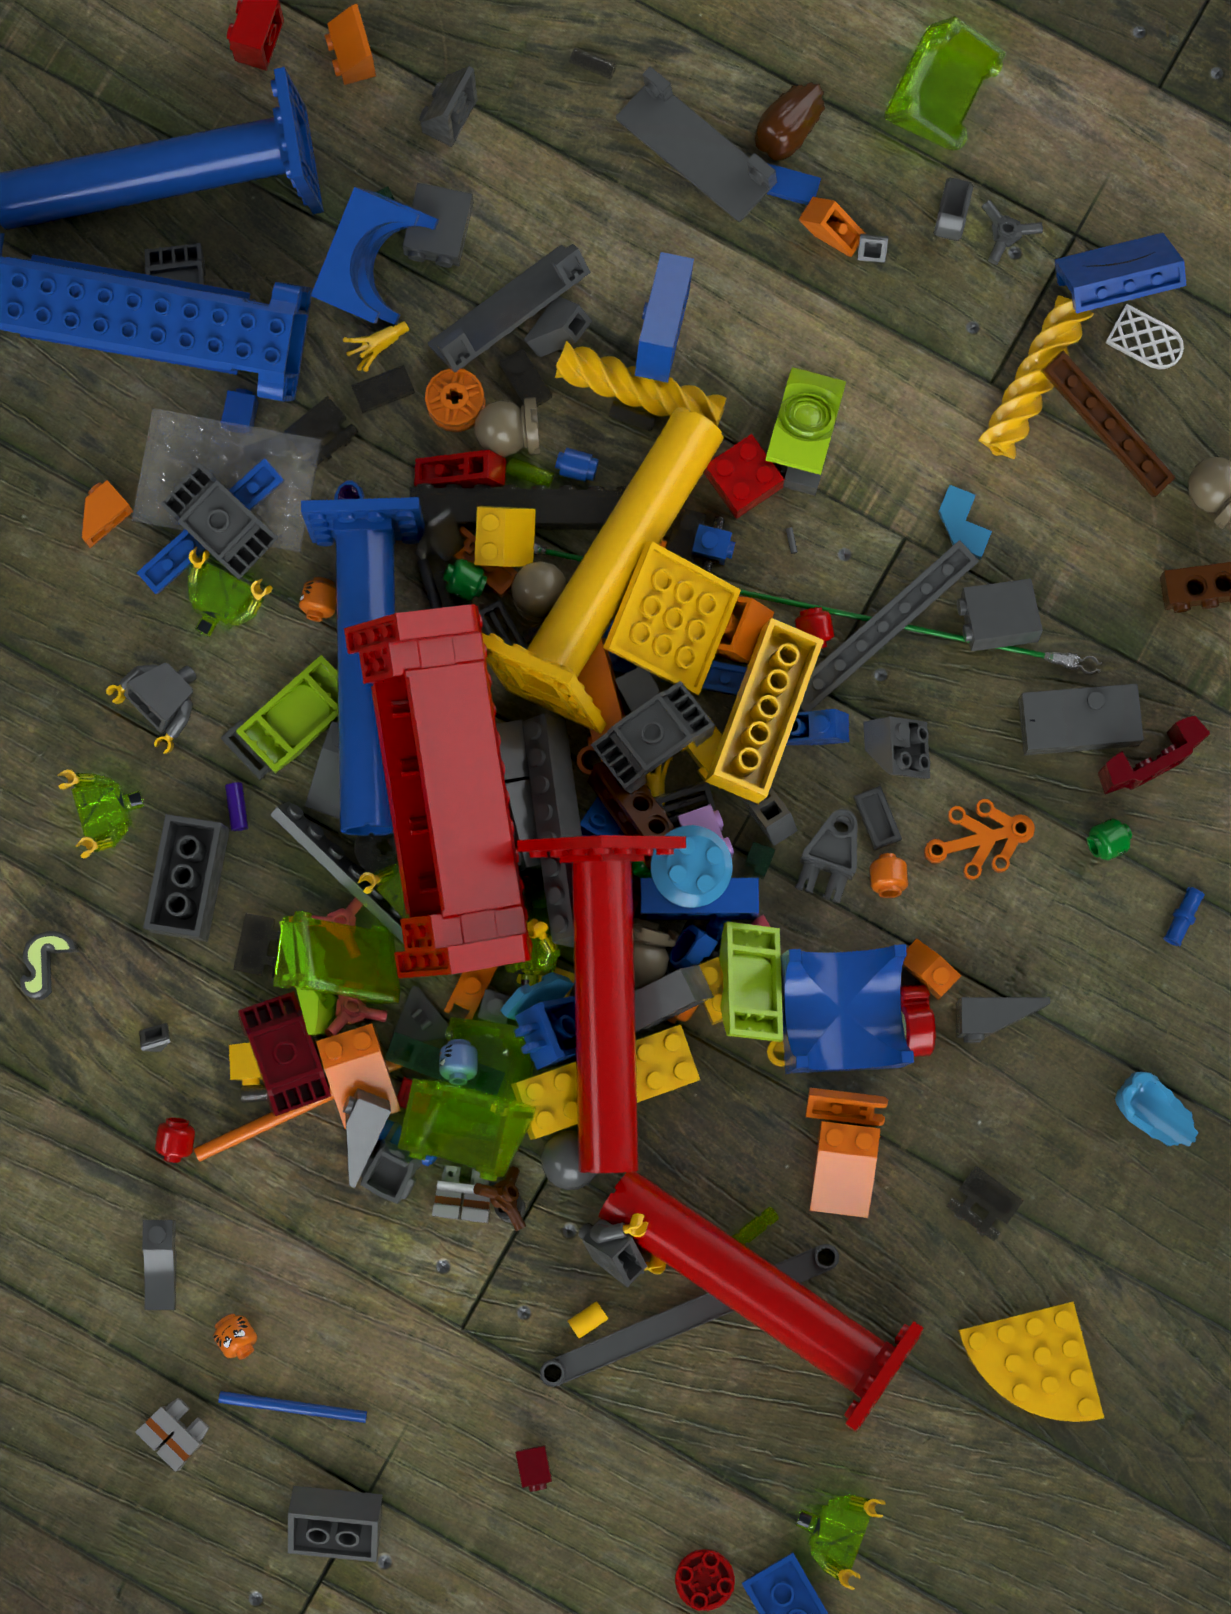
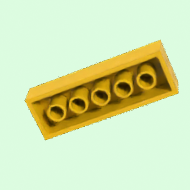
M770 618L762 627L705 782L757 804L768 796L824 640L774 618Z
M681 1024L636 1040L637 1103L700 1081ZM576 1061L511 1084L530 1140L578 1124Z

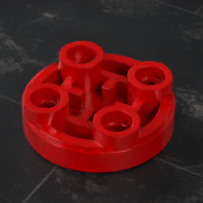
M699 1549L687 1554L681 1560L675 1573V1585L680 1598L688 1606L698 1611H710L719 1608L730 1598L734 1590L735 1576L731 1564L722 1554L710 1549Z

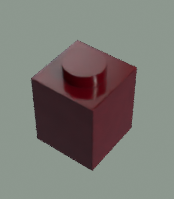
M546 1445L517 1450L515 1453L522 1488L529 1487L530 1492L547 1489L546 1483L552 1482Z

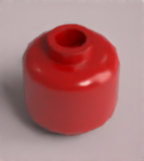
M822 607L799 611L800 616L794 621L795 628L824 640L822 648L827 647L826 642L833 639L835 635L831 614L828 611H822Z
M166 1118V1122L159 1124L157 1127L156 1152L163 1155L164 1160L167 1162H181V1158L188 1157L193 1152L195 1129L189 1125V1121L186 1119Z

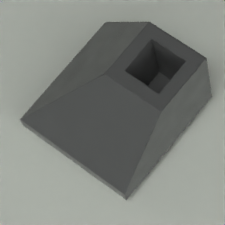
M891 716L863 722L865 751L889 775L930 779L927 722Z

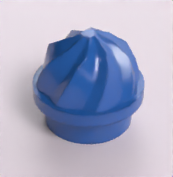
M716 916L707 924L706 932L719 941L717 945H721L724 923L727 921L732 922L729 918Z

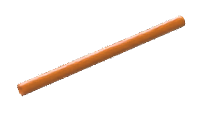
M407 1049L385 1059L389 1073L413 1062ZM328 1085L331 1094L329 1098L278 1116H274L271 1112L194 1148L197 1159L201 1162L333 1100L334 1097L330 1085Z

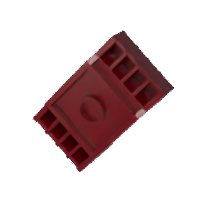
M1191 716L1179 720L1166 732L1173 745L1162 750L1161 754L1156 756V760L1153 761L1149 757L1136 764V767L1132 769L1123 751L1118 753L1098 772L1105 795L1123 788L1133 790L1182 764L1192 754L1193 749L1210 735V732L1196 716Z
M294 991L238 1010V1017L244 1035L249 1040L267 1092L265 1095L274 1116L331 1097L311 1035L307 1033L303 1013Z

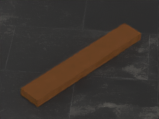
M1061 351L1041 370L1045 377L1152 497H1156L1176 478L1065 351Z

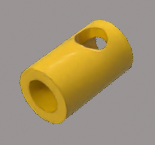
M596 1301L570 1318L568 1323L580 1339L607 1321L608 1317Z

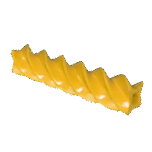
M1060 295L1057 296L1055 307L1044 319L1042 330L1031 343L1028 356L1019 365L1015 380L1005 390L1002 404L994 411L990 418L988 429L978 439L995 456L1003 455L1015 459V442L1026 438L1030 431L1028 418L1039 414L1043 408L1041 394L1054 388L1053 384L1045 377L1041 370L1061 351H1065L1069 356L1068 346L1078 342L1082 337L1081 322L1094 315L1090 310L1076 313L1073 309L1072 299Z
M566 341L562 354L556 364L555 378H564L575 387H590L596 394L604 397H617V399L628 406H643L649 413L656 416H671L677 407H684L690 409L691 412L695 411L705 416L718 427L725 410L727 398L722 395L706 396L697 386H679L671 377H669L667 383L635 376L636 366L626 367L620 359L613 356L600 358L593 349L585 346L573 348L568 341Z

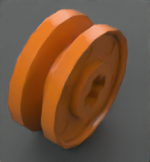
M450 368L442 370L432 377L426 387L425 402L429 416L438 427L446 431L462 432L475 426V420L480 411L486 405L481 382L473 373L465 369H459L455 373ZM458 396L459 403L452 404V397Z

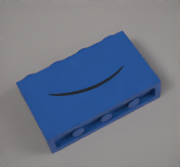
M1164 233L1054 259L1057 283L1059 286L1066 285L1072 293L1073 309L1076 313L1187 286L1184 259Z

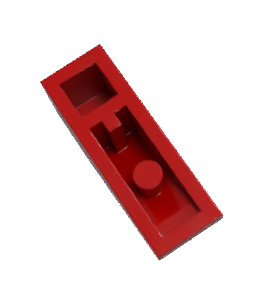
M491 450L416 458L414 486L418 488L463 489L505 486L506 458Z

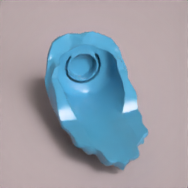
M1134 1072L1125 1080L1124 1084L1117 1091L1115 1101L1120 1111L1130 1123L1147 1133L1151 1138L1160 1140L1167 1146H1178L1179 1144L1191 1146L1192 1142H1196L1195 1137L1198 1135V1131L1194 1128L1192 1112L1183 1106L1181 1101L1159 1081L1157 1076L1149 1072Z

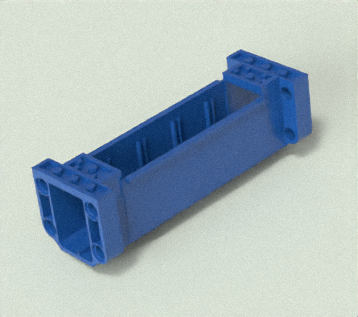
M0 233V330L20 333V337L238 375V370L258 373L257 397L282 402L295 401L313 288L275 282L270 304L256 302L255 299H249L250 293L33 254L31 260L2 257L5 233Z

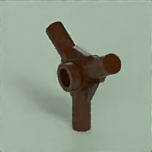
M511 1166L504 1180L492 1186L476 1183L473 1191L476 1195L490 1198L495 1208H501L506 1212L517 1232L526 1227V1224L516 1207L519 1191L515 1183L520 1170L515 1166Z

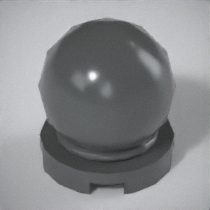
M561 1131L553 1135L544 1145L541 1154L542 1169L547 1179L556 1187L564 1190H579L590 1184L597 1173L579 1172L578 1131Z

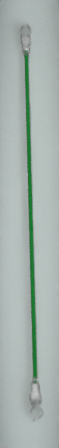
M534 543L535 556H545L547 554L580 562L584 557L547 549V547ZM742 589L739 594L805 609L822 607V611H828L830 614L862 621H869L872 618L871 616ZM909 624L904 628L905 630L965 642L962 635ZM1015 646L996 648L1044 658L1043 660L1061 665L1069 670H1077L1080 667L1085 674H1093L1096 671L1100 673L1099 669L1093 672L1085 671L1082 665H1078L1079 661L1082 662L1083 660L1076 653H1060L1055 651L1043 653ZM1087 656V657L1084 658V659H1087V658L1093 659V660L1096 662L1097 665H1101V664H1102V662H1101V663H1098V660H1097L1095 657H1093V656Z

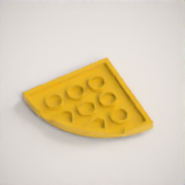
M1074 1301L958 1330L963 1347L977 1371L989 1386L1012 1404L1035 1415L1059 1421L1080 1422L1104 1418Z

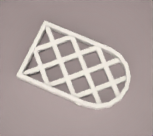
M1126 304L1106 341V344L1158 370L1174 366L1182 357L1184 350L1183 340L1175 329L1129 304ZM1131 311L1141 317L1133 318ZM1125 312H1127L1129 320L1120 322ZM1144 320L1147 329L1137 331L1134 322ZM1148 320L1158 326L1150 328ZM1131 324L1133 333L1124 335L1121 326ZM1116 328H1118L1120 336L1112 338ZM1161 329L1164 338L1155 341L1152 331ZM1166 330L1170 331L1174 336L1168 337ZM1148 333L1151 342L1141 344L1139 335ZM1135 336L1138 346L1128 348L1125 339ZM1177 339L1180 348L1172 350L1169 341ZM1122 340L1124 348L1114 342ZM1166 342L1168 351L1159 354L1156 344ZM1152 346L1155 355L1145 357L1143 348ZM1139 349L1141 357L1131 351ZM1179 352V355L1175 360L1174 353ZM1170 355L1172 363L1163 365L1160 357ZM1157 359L1158 364H1154L1149 360Z

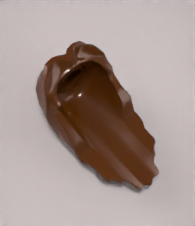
M810 82L806 86H792L787 92L782 93L762 114L755 135V144L760 151L767 153L771 159L778 161L789 158L802 146L805 138L811 133L813 127L819 121L821 113L825 110L822 99L824 91L821 89L820 84Z

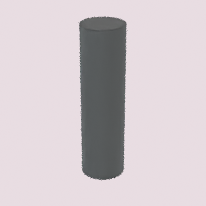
M789 527L786 528L791 554H795L798 552L793 528Z

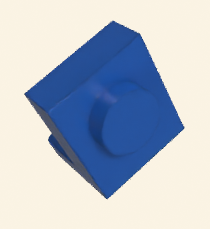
M699 524L692 554L718 560L719 564L724 565L726 558L732 559L736 543L730 541L732 532Z

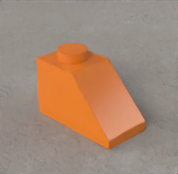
M812 197L798 219L816 238L850 257L853 256L859 246L860 234H866L834 200Z
M108 480L103 484L100 482L94 485L89 490V495L85 498L82 539L89 548L94 546L133 513L130 505Z
M916 939L906 949L907 956L904 959L903 967L922 985H926L929 992L937 1000L961 977L941 955L920 940Z

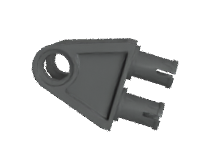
M840 809L833 812L804 849L800 859L803 867L798 882L795 885L796 889L802 891L805 881L808 880L805 892L813 894L819 872L823 870L831 873L822 897L830 900L833 890H836L832 902H841L847 880H852L857 869V819L851 811ZM842 822L848 827V831L839 832L835 829L834 824Z

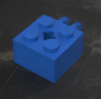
M575 996L543 1001L515 1016L519 1028L514 1030L516 1037H523L526 1042L521 1047L523 1054L530 1053V1057L537 1070L566 1065L576 1061Z

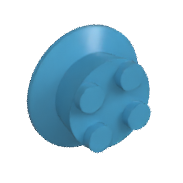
M696 825L678 827L664 835L686 836V848L674 849V855H656V850L653 851L651 875L658 891L668 901L687 908L702 907L718 899L728 887L733 869L731 854L725 842L710 829Z

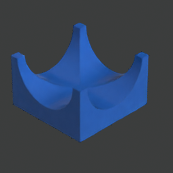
M354 187L311 296L376 324L378 318L397 325L401 314L386 305L375 286L373 270L376 255L382 244L394 233L409 227H426L435 230L439 219L377 192Z
M906 944L872 950L829 953L789 949L781 955L785 1074L895 1069L914 1063V1053L906 1042L901 1014L900 986L902 966L907 956Z

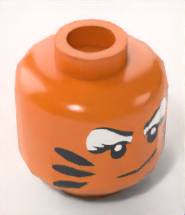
M314 577L313 580L307 581L304 584L299 607L306 613V618L312 621L321 622L323 618L332 617L337 606V588L335 583L327 578Z
M229 1314L217 1322L213 1338L226 1358L238 1357L239 1360H242L253 1353V1345L258 1337L245 1316Z

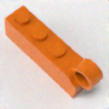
M603 637L577 677L578 681L585 686V692L593 698V704L601 710L600 715L607 724L601 734L590 729L591 737H588L589 746L582 748L577 755V765L586 774H591L592 771L585 766L583 760L584 755L588 751L594 750L591 744L608 732L613 725L626 717L618 685L615 681L616 677L608 650L603 648L606 638Z

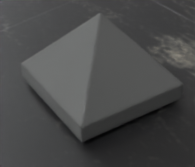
M860 234L857 260L885 263L888 236Z
M167 1023L139 1031L142 1051L161 1052L170 1043Z

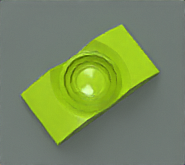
M792 367L774 426L766 461L821 475L846 381Z
M320 655L236 730V733L274 773H277L298 757L313 740L330 727L332 721H338L337 670Z
M279 921L307 1033L312 1036H327L325 1030L336 1018L337 997L329 989L328 975L323 964L325 951L308 926H304L303 922Z
M727 921L723 926L719 956L724 985L720 1008L726 1035L781 1042L783 1041L780 928Z

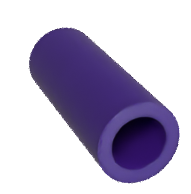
M241 782L226 784L225 789L231 831L248 829L243 784Z

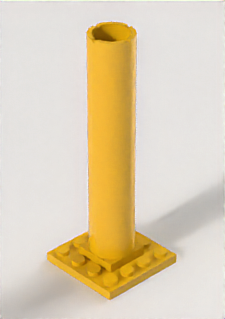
M677 407L527 649L518 644L510 646L496 634L490 633L486 635L482 633L483 643L487 648L486 662L508 692L600 734L602 733L607 724L600 715L601 710L593 704V698L585 692V686L578 681L577 677L617 614L646 541L660 544L722 443L724 436L711 420L684 407Z

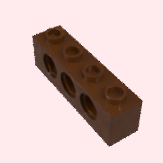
M1231 562L1165 570L1160 576L1165 610L1173 609L1174 613L1190 611L1192 606L1202 605V609H1211L1218 607L1219 603L1230 602L1231 605ZM1215 581H1225L1228 585V591L1218 590ZM1187 584L1197 585L1200 589V594H1190L1187 590Z
M603 761L594 765L588 778V783L625 836H664L675 829L668 819L666 811L656 802L647 785H643L630 794L622 787ZM644 856L643 862L650 870L652 856Z

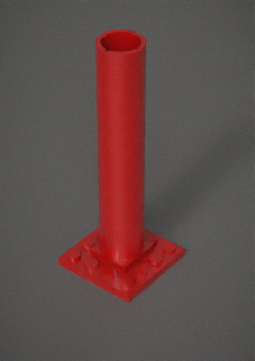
M597 835L517 840V852H529V858H546L547 852H550V857L560 858V863H572L579 1172L639 1171L632 862L644 861V856H653V850H656V855H674V849L686 848V836Z
M637 1171L626 1172L615 1186L616 1191L611 1193L605 1201L598 1217L612 1225L622 1222L628 1225L633 1214H643V1222H648L645 1234L642 1237L630 1235L636 1244L861 1399L859 1403L853 1400L844 1414L845 1418L848 1419L845 1423L846 1426L857 1433L921 1337L924 1328L914 1321L910 1326L904 1324L895 1337L897 1347H894Z

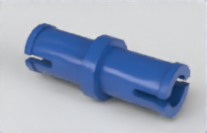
M1193 887L1187 888L1179 908L1174 910L1172 914L1174 919L1163 938L1174 946H1181L1189 926L1193 925L1196 920L1194 915L1205 896L1203 892Z

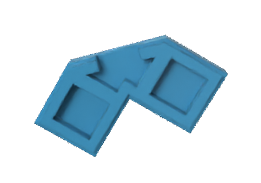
M949 485L938 512L947 529L952 545L960 540L976 558L981 559L992 531L966 521L976 495Z
M551 972L542 976V981L533 986L525 984L517 988L500 1011L505 1017L516 1020V1015L539 1003V1001L563 998L573 987L574 983L565 976Z

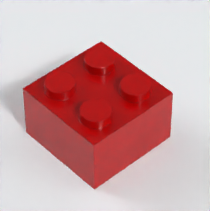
M238 0L236 21L229 25L227 31L230 50H232L236 62L267 71L284 23L280 1Z
M752 434L710 461L704 470V475L736 519L782 489L785 480L773 462L766 461L767 454Z

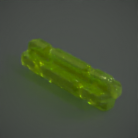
M768 1207L761 1213L760 1217H755L739 1230V1234L735 1233L732 1237L743 1245L746 1242L750 1243L767 1229V1225L771 1226L779 1219V1215L772 1207Z

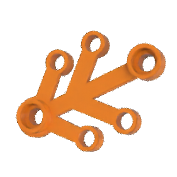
M982 799L977 803L976 813L980 817H990L1004 826L1002 828L993 830L966 815L962 807L955 806L948 812V820L954 825L960 824L974 832L975 835L948 842L933 839L925 846L924 855L929 862L937 864L944 861L947 854L980 846L972 861L967 863L963 870L964 876L967 879L976 880L981 875V867L995 842L1007 839L1001 853L996 855L991 862L992 869L995 872L1003 873L1008 869L1010 865L1009 859L1019 843H1026L1033 837L1035 826L1028 816L1018 814L1010 817L996 809L989 799ZM980 804H988L990 811L988 813L981 812ZM952 812H961L962 819L954 820ZM1023 824L1026 830L1022 834L1018 833L1015 826ZM935 845L940 846L942 854L934 855L931 850L932 847ZM1003 859L1006 864L1005 868H998L995 865V861ZM975 866L978 870L977 875H969L967 868Z

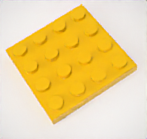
M646 541L603 648L673 685L681 681L692 695H699L741 589L655 542Z

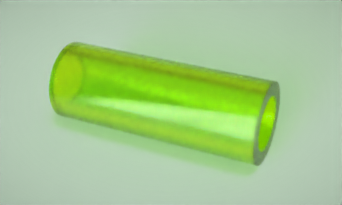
M511 457L506 473L547 489L550 488L555 474L514 457Z

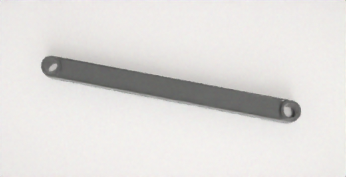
M823 1244L779 1262L774 1266L797 1282L802 1283L835 1268L839 1262V1253L832 1245ZM823 1249L830 1250L834 1255V1261L829 1266H824L818 1261V1253ZM706 1293L548 1360L540 1369V1378L547 1386H559L729 1314L734 1310L709 1293ZM554 1364L561 1369V1378L556 1382H550L545 1377V1370L549 1365Z

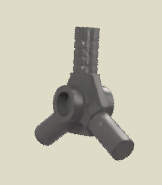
M991 200L982 205V209L993 222V239L996 243L988 258V261L992 264L998 265L1005 248L1020 240L1022 235L1043 233L1042 222L1021 224L1020 221L1009 216H1002Z

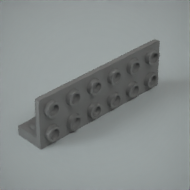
M649 66L643 73L645 85L616 115V120L737 222H741L777 183L776 170L754 153L750 158L673 95L671 83Z
M574 244L567 248L563 245L558 246L429 341L428 346L454 373L465 367L482 352L488 350L505 335L511 333L516 327L534 316L539 310L556 300L562 293L591 273L579 249Z

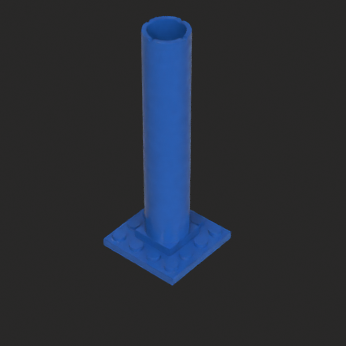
M286 68L274 69L275 79L271 80V87L274 97L278 99L279 107L272 108L274 117L1 172L0 224L4 230H10L286 174L288 179L291 178L292 186L296 188L298 196L302 197L303 205L308 206L312 214L322 213L324 210L306 105Z
M419 497L301 501V513L312 543L327 547L334 545V542H336L340 831L343 834L369 836L370 833H373L374 836L392 834L394 832L371 690L373 683L364 684L359 653L348 654L344 628L395 613L394 544H396L397 540H402L405 544L419 543V540H426V528Z

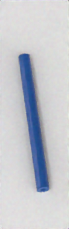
M220 1391L218 1402L223 1404L366 1423L367 1411L225 1391Z

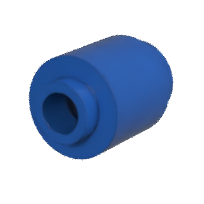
M566 447L564 453L559 452L555 468L560 469L559 475L583 482H586V480L593 481L599 459L593 458V454Z

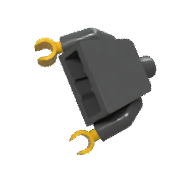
M163 663L159 666L155 664L136 666L119 681V686H108L106 694L112 695L114 691L118 690V696L112 700L113 703L121 704L127 698L160 733L165 731L166 735L158 737L154 742V746L158 747L162 740H166L168 747L164 753L167 754L174 747L173 738H178L189 721L193 708L191 697L194 692L189 684L196 680L197 676L193 669L187 665L178 672L168 663Z
M633 1214L628 1225H625L623 1222L612 1225L604 1219L599 1220L594 1226L590 1223L584 1224L579 1231V1237L582 1239L591 1258L626 1287H629L640 1274H645V1270H649L657 1275L665 1271L666 1264L652 1254L650 1262H645L633 1238L630 1236L642 1237L645 1234L648 1222H643V1214Z

